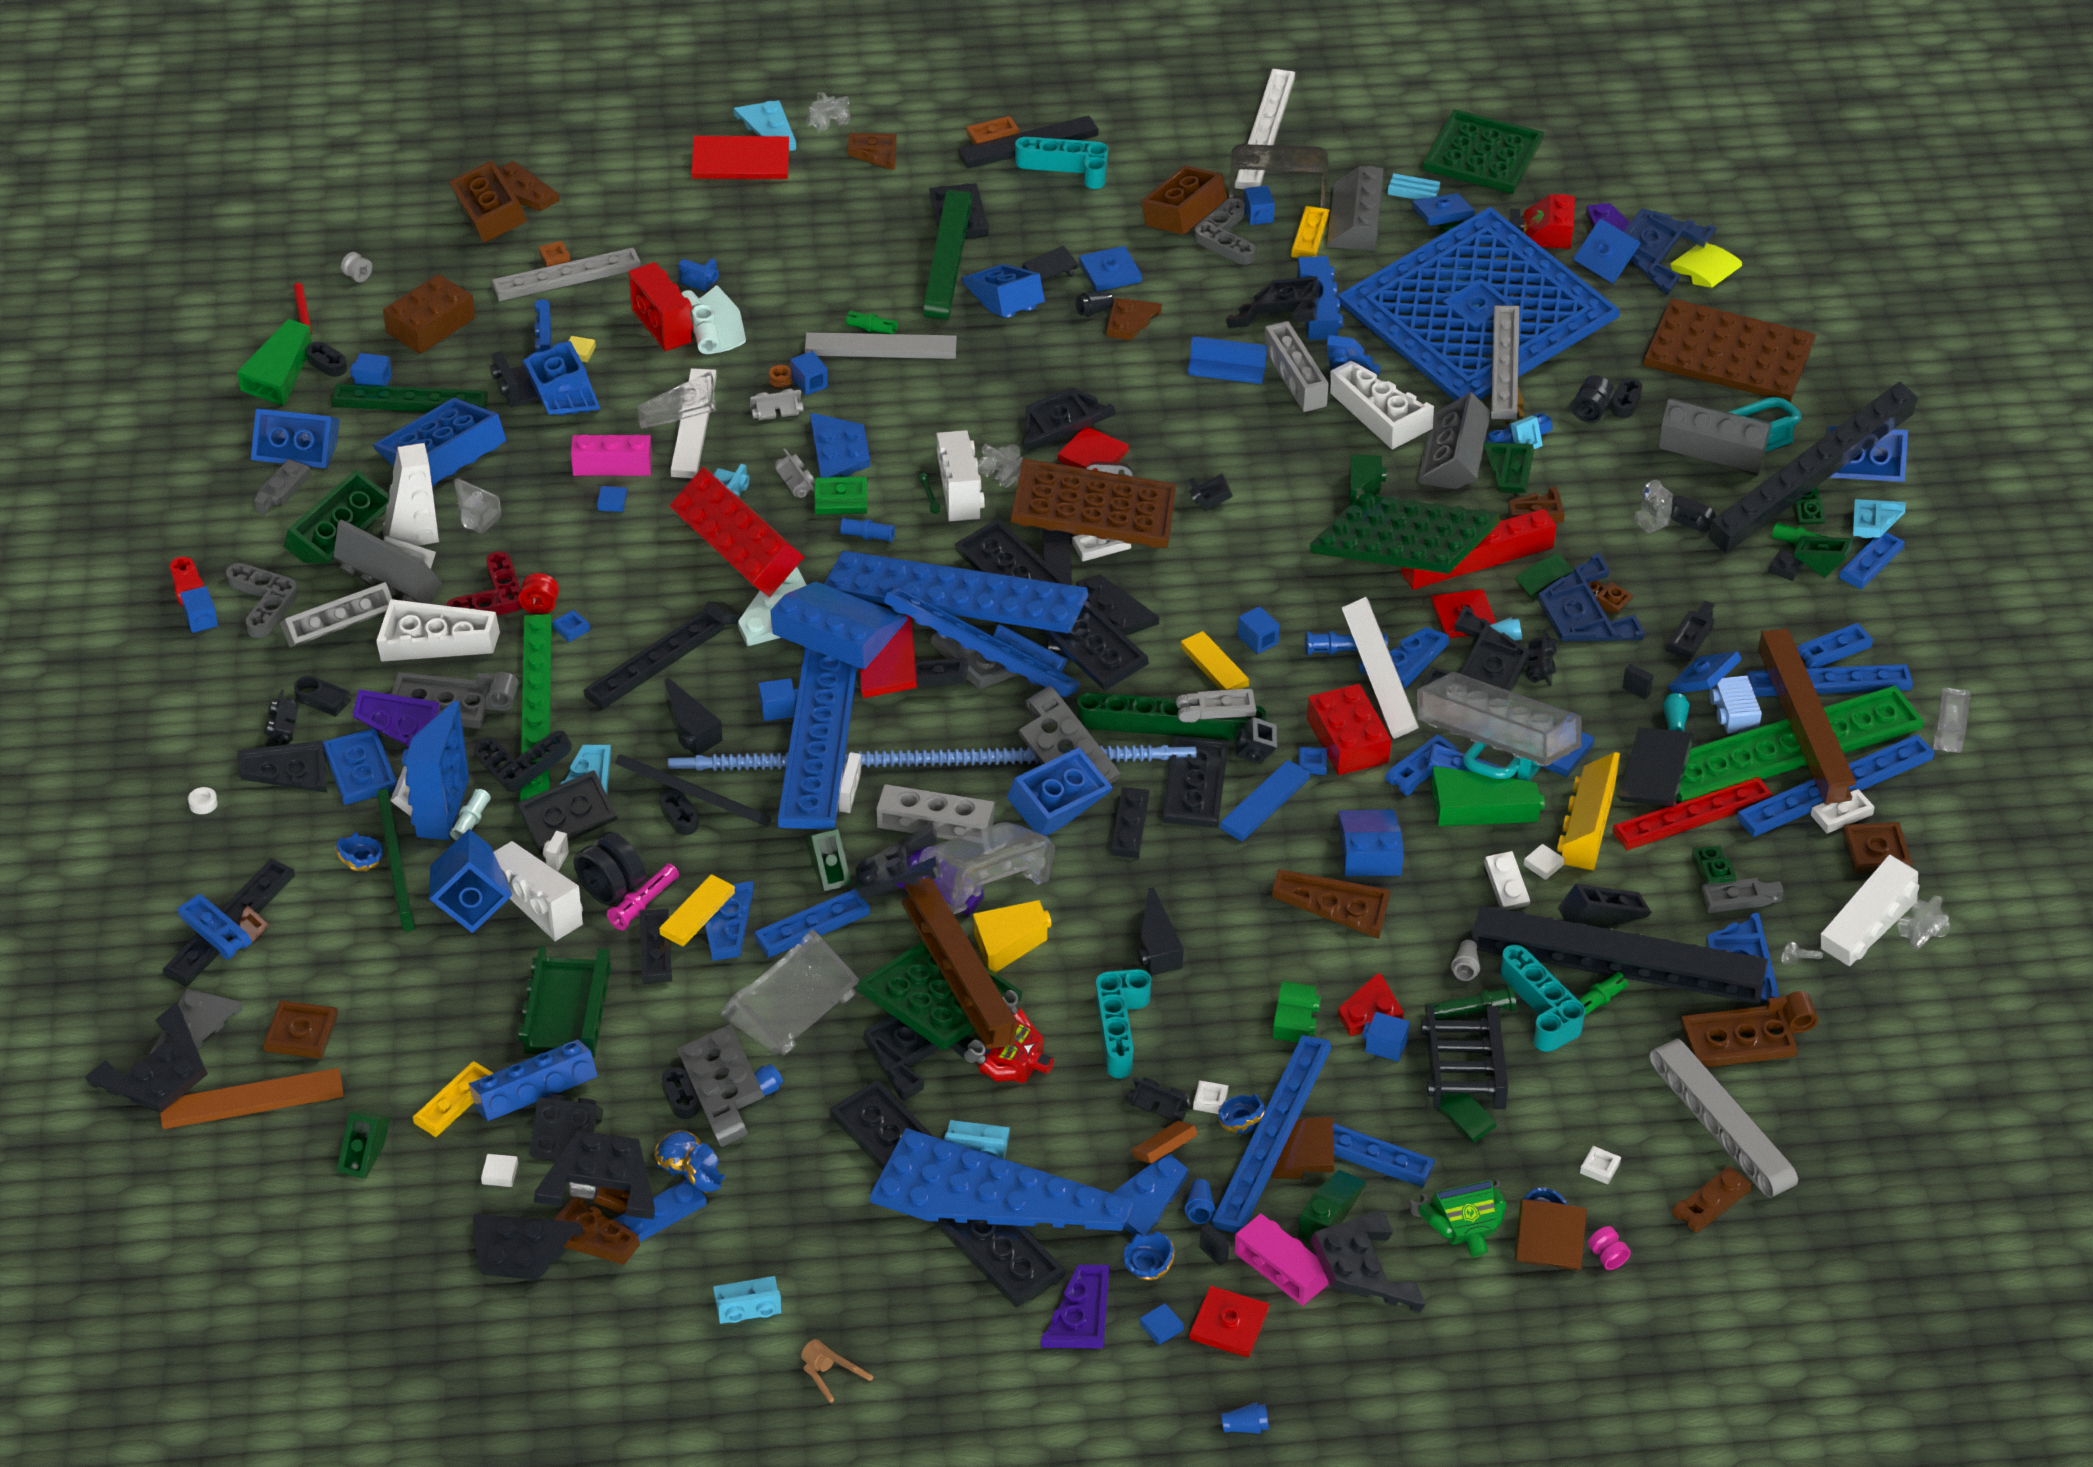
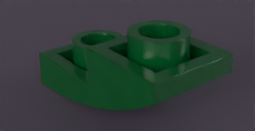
M1817 487L1792 505L1798 525L1825 523L1822 499H1819Z
M1558 553L1529 567L1517 575L1515 580L1533 600L1540 592L1560 578L1567 577L1574 570Z
M1721 846L1693 848L1692 858L1700 876L1707 884L1736 882L1737 877L1730 858L1724 857Z
M1444 1093L1441 1096L1440 1109H1437V1111L1454 1122L1457 1131L1473 1143L1497 1127L1493 1118L1469 1094Z

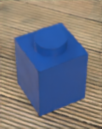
M1269 187L1244 188L1245 213L1249 224L1273 223L1275 203Z
M813 351L790 359L791 378L805 395L828 387L827 367Z
M360 353L356 363H352L350 375L351 378H354V384L388 386L392 377L390 358Z
M206 586L180 593L183 612L191 633L218 626L215 607Z
M1259 606L1238 617L1237 636L1258 655L1278 644L1280 624Z
M791 678L758 683L763 721L794 717L798 689H793Z
M1376 1012L1372 1022H1366L1363 1030L1362 1039L1366 1040L1365 1052L1399 1062L1408 1041L1410 1021Z

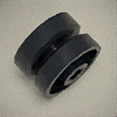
M611 831L597 838L593 845L586 846L576 853L573 859L574 869L584 888L594 899L607 906L617 903L625 896L626 892L635 890L646 879L645 868L635 849L626 839Z

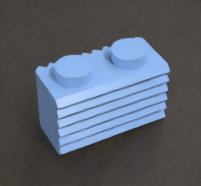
M1748 676L1722 678L1713 689H1710V702L1712 705L1717 706L1718 723L1724 725L1727 734L1741 733L1742 731L1746 732L1759 728L1762 714Z

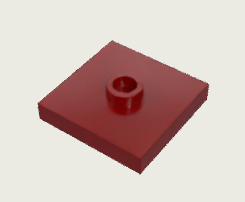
M1483 589L1434 595L1431 597V604L1442 633L1449 635V639L1470 636L1455 630V623L1464 606L1472 609L1475 616L1480 619L1484 618L1491 625L1497 623Z
M1210 1286L1190 1332V1340L1249 1358L1269 1312L1270 1304Z

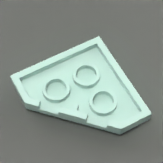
M798 567L791 572L771 597H768L760 590L739 619V631L747 646L781 638L772 632L770 610L785 594L806 586Z

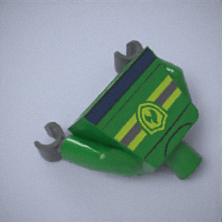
M1483 1180L1478 1183L1437 1191L1431 1198L1430 1203H1428L1426 1194L1420 1195V1203L1409 1199L1412 1215L1422 1217L1442 1237L1448 1238L1452 1245L1467 1242L1471 1257L1482 1256L1489 1252L1485 1238L1492 1236L1497 1227L1501 1225L1507 1203L1499 1190V1180H1494V1185L1491 1180Z

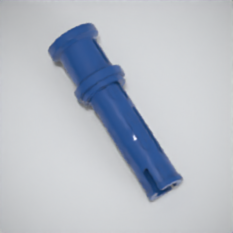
M1328 631L1327 634L1305 632L1304 647L1306 656H1311L1312 653L1334 655L1337 651H1358L1352 634L1337 635L1333 631ZM1383 633L1382 635L1388 648V637L1386 633Z

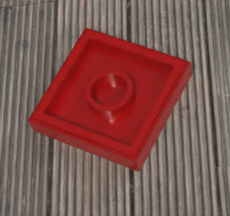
M1087 426L1058 453V461L1068 466L1084 469L1089 463L1095 461L1118 463L1129 452V445Z

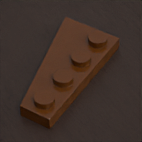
M1278 869L1272 897L1380 939L1391 890Z

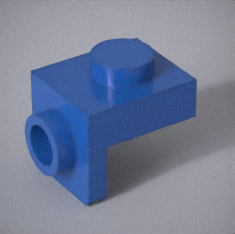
M711 258L705 266L686 259H682L678 264L680 284L706 292L718 279L719 271L717 270L715 259Z

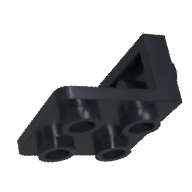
M502 351L492 354L493 364L489 366L493 380L496 379L499 391L506 398L510 408L540 400L523 365L510 368Z
M549 1094L548 1098L538 1097L529 1150L530 1156L535 1159L557 1161L578 1130L594 1132L596 1121H602L604 1109L596 1105V1101L592 1099L578 1098V1102L566 1101V1096Z

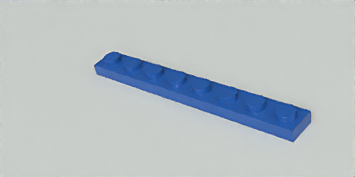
M898 588L886 593L884 603L892 606L893 611L913 617L916 623L936 629L939 635L957 640L960 646L978 651L982 654L983 658L989 661L999 662L1009 672L1020 673L1027 677L1030 683L1044 687L1051 686L1060 697H1067L1077 692L1080 685L1079 681L907 591Z
M1918 734L1848 764L1856 781L1854 786H1848L1850 792L1857 789L1860 791L1932 760L1935 751ZM1813 779L1739 811L1737 820L1752 837H1755L1811 813L1812 807L1820 805L1824 801Z
M1301 1036L1212 1219L1215 1229L1238 1233L1247 1225L1331 1050L1329 1040Z

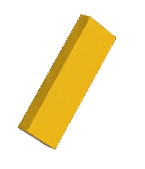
M1312 206L1305 207L1293 244L1291 257L1317 256L1329 218V209Z
M1204 631L1181 641L1180 648L1220 690H1237L1249 686V678Z
M711 874L659 928L660 935L684 947L735 893V886Z
M475 1061L471 1062L413 1116L414 1124L437 1137L474 1103L468 1083L493 1073Z

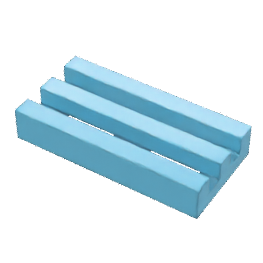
M1393 173L1390 185L1388 186V194L1415 200L1437 197L1440 182Z

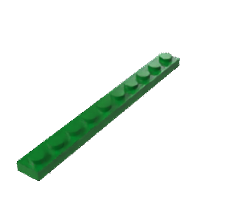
M551 614L524 615L521 755L551 732ZM541 758L533 760L530 765L538 763ZM550 768L521 789L520 802L550 789Z

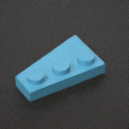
M779 100L733 108L734 116L738 120L742 119L749 131L753 130L758 136H789V151L796 150L795 138Z
M582 745L570 766V773L561 784L595 770L607 794L611 745Z

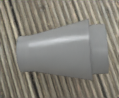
M1472 940L1461 942L1460 948L1451 964V969L1459 980L1470 981L1480 972L1477 944Z

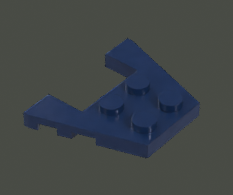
M1641 208L1624 230V233L1641 243L1630 260L1664 294L1669 295L1678 283L1680 275L1661 265V262L1681 236L1704 248L1715 234L1716 227L1707 225V228L1695 225V221L1686 220L1685 222L1674 220L1671 215Z
M1600 553L1591 556L1588 562L1580 564L1574 569V572L1567 577L1560 578L1538 595L1537 600L1560 641H1625L1644 639L1645 631L1635 614L1610 622L1589 587L1588 583L1606 578L1610 572Z

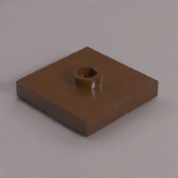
M1899 822L1844 825L1843 835L1855 873L1875 872L1889 855L1910 867L1912 866Z
M280 1000L263 1044L264 1052L322 1059L338 1016L337 1007Z

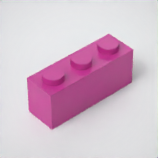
M573 435L571 447L573 476H651V435Z
M1261 1213L1236 1233L1234 1253L1300 1305L1304 1306L1328 1285L1327 1277L1317 1255H1314L1305 1248L1300 1240L1292 1238L1284 1232L1275 1221L1269 1220Z

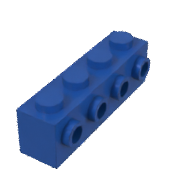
M575 1040L468 1084L476 1110L487 1121H490L537 1102L538 1097L547 1098L549 1094H557L596 1078L598 1075L591 1051L581 1041Z

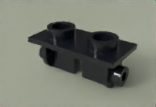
M1544 629L1543 638L1535 637L1529 642L1528 651H1530L1527 677L1533 683L1546 679L1549 686H1552V675L1556 673L1553 656L1557 654V647L1554 639H1550L1546 629Z
M282 689L277 700L272 699L269 706L268 714L272 715V718L268 719L264 734L268 735L267 747L270 746L272 740L278 741L281 745H288L293 740L295 727L293 723L296 721L298 704L292 698H283L284 690Z
M1133 1077L1132 1080L1136 1090L1131 1089L1127 1097V1101H1130L1132 1106L1152 1112L1155 1103H1158L1159 1107L1156 1115L1173 1122L1184 1120L1186 1116L1184 1107L1191 1110L1192 1106L1189 1099L1181 1090L1176 1088L1166 1090L1159 1087L1160 1084L1152 1079L1144 1077L1143 1080Z

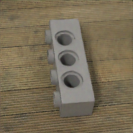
M1289 321L1266 326L1264 345H1267V356L1302 411L1306 412L1326 407L1329 383Z
M386 582L285 618L280 622L289 648L386 613L392 596Z
M884 784L877 806V828L914 833L927 824L933 823L939 838L987 845L994 824V802Z

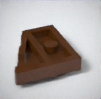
M849 133L848 156L895 170L897 134Z

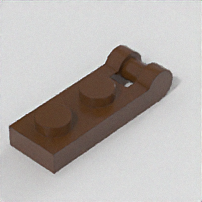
M1728 1166L1685 1201H1679L1673 1208L1672 1215L1678 1220H1685L1688 1223V1228L1698 1233L1751 1191L1752 1183Z

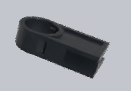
M304 676L294 684L295 696L298 702L335 717L351 701L350 698H347L350 693L348 690L314 676ZM305 688H316V690L311 693L300 692Z

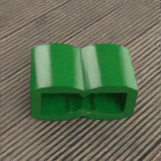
M1288 981L1281 982L1272 1039L1299 1043L1302 1035L1315 1036L1317 1018H1312V1014L1319 1013L1321 996L1316 995L1317 986Z

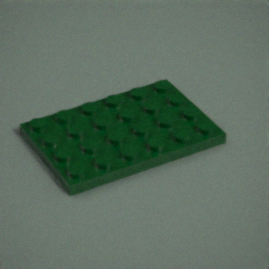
M1366 493L1360 495L1359 499L1355 500L1310 543V550L1313 554L1449 574L1500 523L1499 513L1488 512L1484 509L1473 510L1462 506L1451 507L1440 503L1430 504L1419 502L1418 500H1402L1392 496L1381 497Z

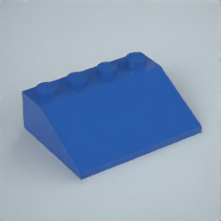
M452 398L374 443L373 447L394 467L398 447L424 443L433 487L439 480L455 474L458 469L466 464L474 463L478 460V457L496 450L500 444L507 440L497 413L457 398Z
M813 582L785 594L770 610L772 632L774 635L863 670L868 667L907 621V616L818 582Z
M453 701L412 738L409 749H405L403 752L402 764L407 767L405 784L410 788L408 805L412 806L413 809L411 824L415 825L416 837L450 840V831L455 826L468 786L469 773L459 701Z

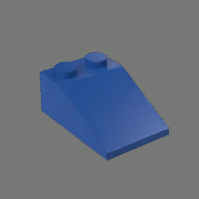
M1000 264L961 277L962 283L991 313L1001 315L1002 318L1012 317L1019 310L1035 309L1037 304L1045 302L1040 273Z
M1078 747L1016 777L1007 795V799L1036 835L1042 838L1065 826L1112 791L1113 787L1083 750Z
M1394 809L1338 810L1344 875L1400 876L1402 874L1404 850L1402 834Z

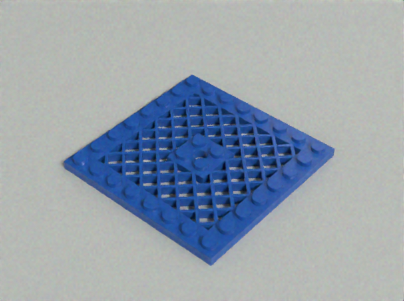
M1491 207L1338 294L1340 304L1455 401L1470 392L1479 400L1492 393L1493 358L1483 357V354L1493 355V345H1484V342H1493V333L1486 332V330H1494V306L1520 307L1518 377L1620 316L1619 308ZM1479 244L1492 245V247H1481ZM1460 255L1473 256V258H1461ZM1478 256H1488L1491 259H1481ZM1495 257H1508V260L1495 259ZM1441 266L1454 267V269H1441ZM1459 267L1472 268V270H1459ZM1476 268H1488L1489 271H1479ZM1494 269H1507V272H1499V271H1493V270H1494ZM1511 270H1524V273L1511 272ZM1422 277L1435 278V280H1422ZM1440 278L1453 279L1452 281H1439ZM1457 279L1470 280V282H1457ZM1492 281H1505V284L1492 283ZM1510 282H1523V285H1516V284H1509V283H1510ZM1527 283H1540V286L1527 285ZM1403 288H1404V289H1416V292H1413V291H1403ZM1420 290H1433V292H1420ZM1438 290L1451 291V293H1438ZM1508 294H1521V297H1511ZM1526 295H1539V298L1526 297ZM1543 296H1557V299L1543 298ZM1384 300H1397L1396 303L1384 302ZM1401 301H1414V304L1401 303ZM1419 301H1420V302H1432V304H1431V305H1428V304H1419ZM1436 302L1443 303V305H1436ZM1479 304L1482 307H1474L1473 305ZM1524 307H1536L1538 309L1525 310ZM1542 308H1555V311H1544ZM1560 309H1573V312H1563V311H1559V310H1560ZM1399 313H1412V316H1402ZM1417 314H1430V317L1417 316ZM1435 315H1448L1447 318L1434 317V316H1435ZM1523 319L1536 320V322H1523ZM1540 320L1554 321V323H1540ZM1415 326H1427L1428 329H1415ZM1433 327H1446V330H1433ZM1450 328H1464V330L1452 331ZM1521 331L1535 332V335L1521 334ZM1431 339L1444 340V343L1431 342ZM1449 340L1462 341V343H1449ZM1477 341L1480 344H1466V342ZM1447 352L1460 353V356L1447 355ZM1465 353L1478 354V357L1465 356ZM1463 366H1475L1477 368L1463 369Z

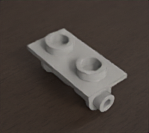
M786 389L780 393H759L754 397H750L752 418H758V421L776 418L775 409H780L781 417L799 415V412L804 411L803 403L800 402L801 390Z
M786 448L783 449L787 456L776 461L775 470L777 473H779L795 497L803 498L811 489L815 493V488L812 486L815 483V479L807 469L802 472L801 469L804 467V464L796 454L791 456Z

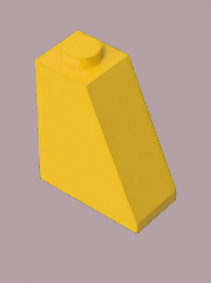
M1040 900L973 914V935L984 965L995 973L1047 940V928L1051 927L1050 914L1048 910H1043Z

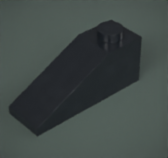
M667 678L664 680L666 702L681 746L686 750L689 749L695 755H701L723 741L721 720L671 679Z
M1575 884L1558 906L1564 921L1583 923L1600 928L1649 917L1652 913L1639 892Z
M1154 887L1148 889L1141 933V946L1137 950L1140 965L1145 966L1150 976L1183 968L1184 948Z

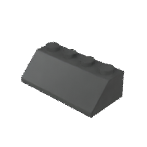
M1359 166L1334 183L1327 247L1376 251L1384 168Z
M1472 392L1433 413V429L1428 432L1418 477L1420 484L1459 489L1466 484H1472L1477 479L1491 411Z
M1671 398L1668 399L1662 422L1659 448L1759 474L1773 423Z
M343 520L339 521L334 558L341 564L339 568L350 576L354 574L361 576L360 579L371 587L375 584L379 585L386 582L391 596L398 595L402 597V601L430 604L443 583L424 561Z

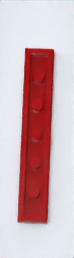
M1760 777L1678 803L1675 806H1669L1613 825L1612 832L1627 851L1737 814L1743 809L1773 797V794Z

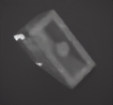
M457 478L454 484L461 525L483 534L501 517L500 498Z
M1942 688L1934 722V750L1961 753L1966 734L1971 691Z

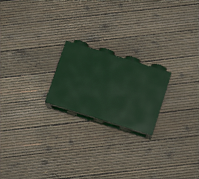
M539 946L538 956L532 958L531 972L534 976L533 979H528L527 996H530L529 1001H524L523 1019H525L524 1024L520 1023L518 1029V1041H523L524 1054H542L566 1043L579 1040L591 1051L592 1057H595L611 972L609 949L598 948L596 960L548 957L546 947Z

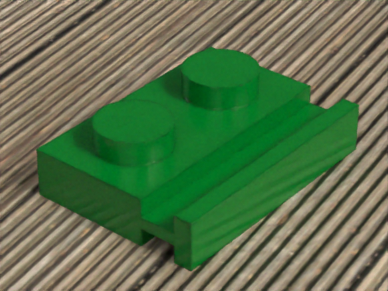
M867 477L815 478V515L868 514Z

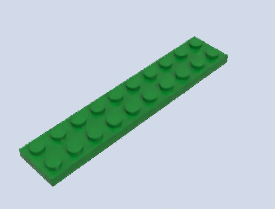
M1896 685L1823 708L1843 754L1921 730L1924 725V720ZM1788 719L1691 748L1677 800L1681 803L1757 777L1765 779L1808 765Z

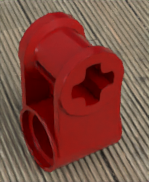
M184 556L175 558L170 563V571L174 579L173 586L180 607H182L181 592L204 587L193 560Z

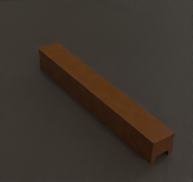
M1788 628L1761 631L1758 652L1824 804L1829 805L1831 803L1852 801V795L1848 786L1855 785V778Z
M930 877L919 879V883L909 886L907 881H905L904 887L909 893V898L902 899V905L975 1032L984 1044L985 1049L1008 1045L1014 1046L1018 1023L935 882Z

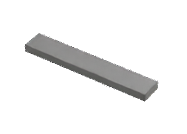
M629 248L491 280L492 288L498 301H503L626 273L641 267V262L635 249Z
M1494 306L1491 419H1517L1519 306Z
M806 332L805 353L813 351L817 356L956 359L957 336Z

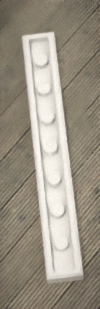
M1272 69L1235 181V188L1244 189L1261 186L1293 86L1295 72Z

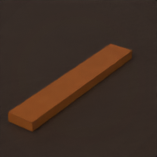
M335 1068L183 1095L160 1113L163 1129L341 1098L344 1097L340 1069Z

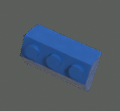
M256 409L250 460L284 464L290 459L309 467L328 468L337 445L340 419L330 416Z
M1838 426L1826 427L1825 436L1834 429H1836ZM1893 429L1829 478L1905 482L1908 430Z

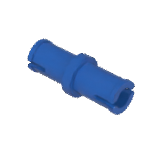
M843 518L840 524V533L842 535L860 536L863 540L873 538L892 542L895 536V526L873 523V520L870 519L859 521Z

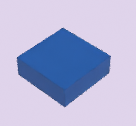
M601 486L597 502L598 510L624 512L627 488Z
M575 610L552 621L553 629L568 643L590 631V624Z
M1299 747L1298 766L1309 771L1310 774L1326 775L1327 748Z
M1165 1303L1140 1318L1141 1327L1158 1345L1184 1330V1323Z

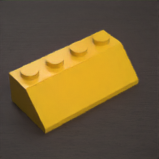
M1611 753L1585 765L1581 777L1576 776L1573 792L1577 793V795H1571L1568 812L1572 814L1571 816H1565L1562 832L1567 833L1566 836L1560 835L1557 852H1562V857L1565 858L1564 865L1594 871L1614 794L1620 753Z

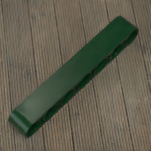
M946 191L925 295L924 318L945 320L950 318L971 211L972 192Z
M1092 692L1081 694L1077 699V718L1085 729L1234 740L1237 730L1242 728L1252 717L1267 721V712L1263 707L1255 705L1256 716L1200 718L1195 722L1188 721L1186 723L1178 717L1180 709L1176 705L1177 699Z

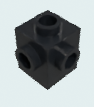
M1252 717L1235 734L1236 756L1260 764L1277 748V725Z

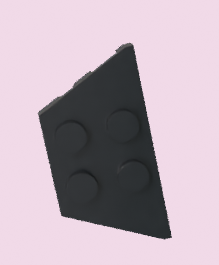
M1074 387L1027 405L1025 450L1028 452L1116 415L1115 407L1110 403L1107 406L1098 403L1096 397L1083 394L1082 391Z
M474 1214L473 1224L478 1268L483 1275L538 1280L548 1270L549 1265L565 1252L563 1246L572 1236L579 1237L584 1229L578 1222Z

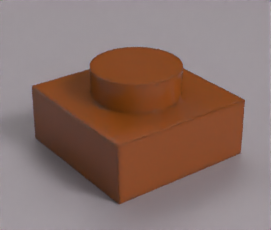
M562 241L538 247L539 255L546 267L570 262V255Z

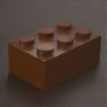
M492 160L449 181L457 202L483 243L527 222L518 199Z
M1184 165L1141 200L1146 226L1177 234L1189 232L1192 227L1202 221L1227 199L1223 174Z
M437 274L383 309L386 333L421 354L475 319L473 295L440 274Z

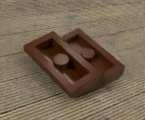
M1333 1117L1297 1120L1272 1171V1178L1303 1179V1172H1334Z
M1520 1200L1514 1261L1541 1267L1549 1265L1574 1271L1580 1270L1587 1208L1543 1201Z

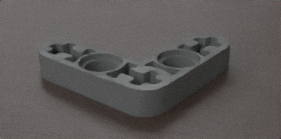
M1237 198L1226 200L1195 226L1194 240L1198 244L1242 265L1251 264L1255 260L1256 247L1254 244L1228 232L1245 216V203ZM1221 220V221H1225V222H1224V223H1217V222H1214V221ZM1220 242H1228L1230 244L1224 245L1220 244Z
M243 563L230 565L226 570L227 582L230 587L262 597L247 616L246 627L247 633L253 638L267 636L297 599L296 581L292 578ZM260 581L269 582L266 585L262 586L256 585V583ZM270 605H277V606H279V607H278L277 609H275V610H267V609H265L266 607H268V606H270Z

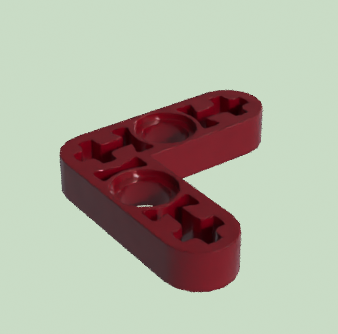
M497 551L489 554L486 558L487 571L494 590L450 599L445 606L466 609L473 607L475 610L496 612V616L520 610L522 606L519 603L518 596L521 588L510 556L505 552ZM497 564H500L503 569L498 570ZM508 579L511 581L508 584L498 583L500 580ZM508 594H511L512 600L508 599ZM485 602L491 604L490 606L483 608L478 606L480 603Z

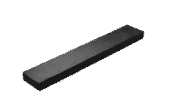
M1085 116L958 148V156L966 168L969 169L1015 157V142L1021 137L1083 140L1098 136L1099 129L1090 116Z
M705 610L585 688L583 690L584 697L601 710L605 709L724 630V623L714 619Z
M622 754L618 755L615 764L766 827L769 826L772 819L765 813Z
M271 858L220 911L237 925L242 912L247 906L259 914L295 877L294 869ZM197 933L163 968V974L165 977L188 987L220 952ZM230 936L226 940L229 942L234 938Z

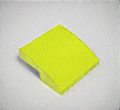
M1708 243L1704 248L1697 244L1671 263L1672 271L1690 275L1694 285L1711 288L1742 266V261L1736 256Z

